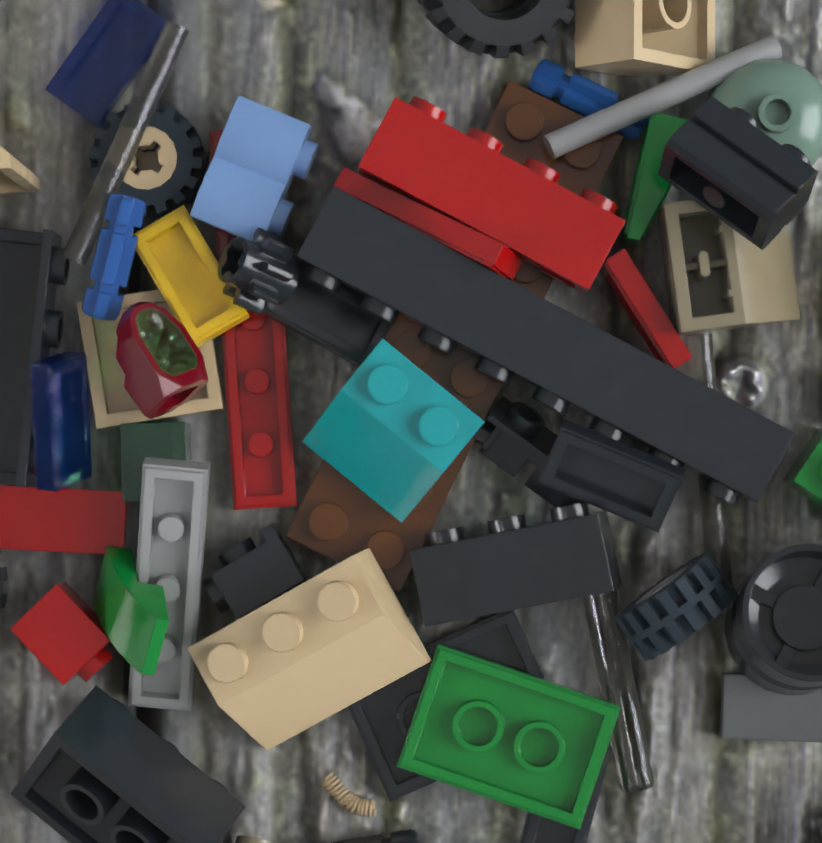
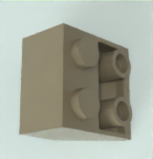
M693 200L664 203L659 208L657 220L671 323L679 336L801 320L788 225H785L764 250H761Z

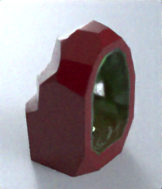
M152 302L135 303L122 314L116 328V359L125 373L124 388L144 416L149 419L159 417L175 410L193 398L209 380L204 357L185 327L166 309Z

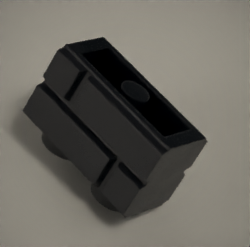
M711 96L693 114L691 120H687L669 138L664 148L658 175L758 248L764 250L781 232L783 227L788 225L804 208L809 200L819 171L811 166L809 159L799 148L791 144L781 145L759 130L756 121L748 112L738 107L728 108Z

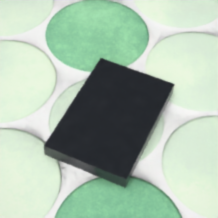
M514 610L495 613L424 645L431 658L430 662L348 706L390 802L437 781L396 766L438 643L544 679Z

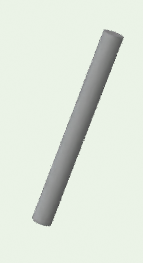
M773 34L768 35L544 135L545 147L552 159L558 158L654 115L655 112H661L717 87L736 69L754 60L781 58V46Z

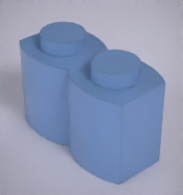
M238 96L222 132L215 155L204 176L190 216L195 220L234 236L244 237L252 241L257 228H262L282 237L295 205L285 200L290 185L295 176L306 179L318 151L319 144L310 141L313 131L312 126L252 100Z

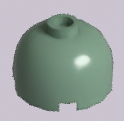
M780 58L754 60L736 69L722 84L711 92L710 97H714L728 108L738 107L748 112L756 121L758 129L779 144H791L799 148L807 156L811 166L822 156V85L804 67Z

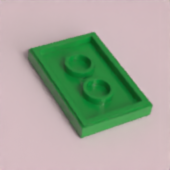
M438 643L396 767L580 830L621 705Z

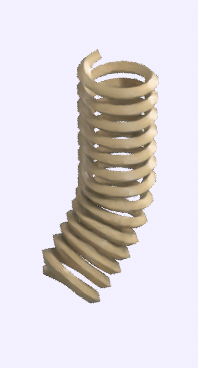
M330 772L324 777L325 779L321 783V787H324L327 793H331L330 796L333 797V800H337L336 803H340V807L344 806V810L349 809V813H352L355 809V815H358L359 812V816L363 814L366 817L368 810V817L371 816V813L373 817L376 816L374 799L370 801L365 798H357L352 792L345 795L349 789H345L346 785L338 789L343 782L338 783L340 781L339 778L335 780L337 775L330 778L334 772Z

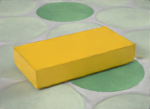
M184 205L133 234L139 237L136 247L138 255L175 318L185 327L198 348L250 318L246 309L234 305L233 298L223 294L222 290L226 283L219 279V263Z

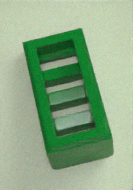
M657 112L648 119L644 128L624 215L626 222L621 229L619 240H622L621 244L634 246L646 234L672 185L660 177L658 171L665 145L687 119Z

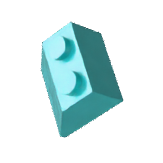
M382 339L339 391L302 442L402 523L485 421Z

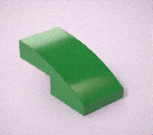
M107 545L93 597L97 617L107 637L126 661L139 673L154 676L169 623L163 586L137 582L132 549Z

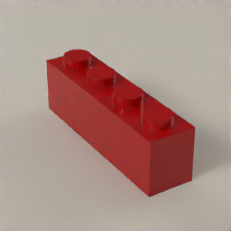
M413 96L408 104L395 97L358 165L359 174L505 244L524 260V263L585 294L590 289L626 220L614 215L618 205L605 196L587 188H584L579 196L560 186L557 182L561 175L535 159L527 157L524 164L521 165L500 153L504 144L477 128L470 127L465 135L443 123L447 114L424 99Z

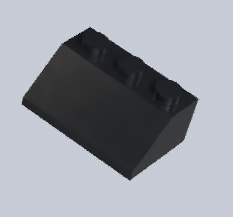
M97 685L54 732L11 792L13 797L70 843H219L246 807L233 797L223 784L207 776L185 758L175 745L159 737L132 715L122 702L110 697Z

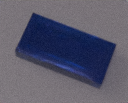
M107 0L45 90L96 127H101L106 117L113 110L171 28L170 22L139 0Z
M65 351L30 363L37 490L57 492L92 475L87 357L83 352Z

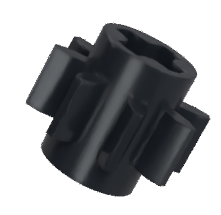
M262 228L256 229L252 241L244 237L234 238L224 249L218 265L219 279L226 283L222 290L223 294L232 297L234 305L258 315L261 314L265 301L274 305L285 303L293 294L299 280V265L295 260L291 259L295 253V248L284 244V238Z

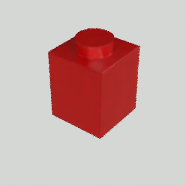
M66 581L56 584L10 628L63 685L73 680L77 675L86 683L114 657L106 649L111 641L104 632L97 614Z

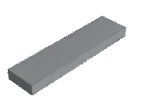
M145 457L142 465L136 577L137 582L163 586L169 623L154 676L141 674L130 664L128 706L191 711L193 707L196 664L187 648L198 642L210 475V463Z

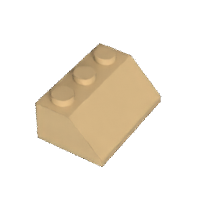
M575 0V68L611 75L678 76L715 59V0Z
M370 548L350 556L187 648L217 705L266 751L431 661Z

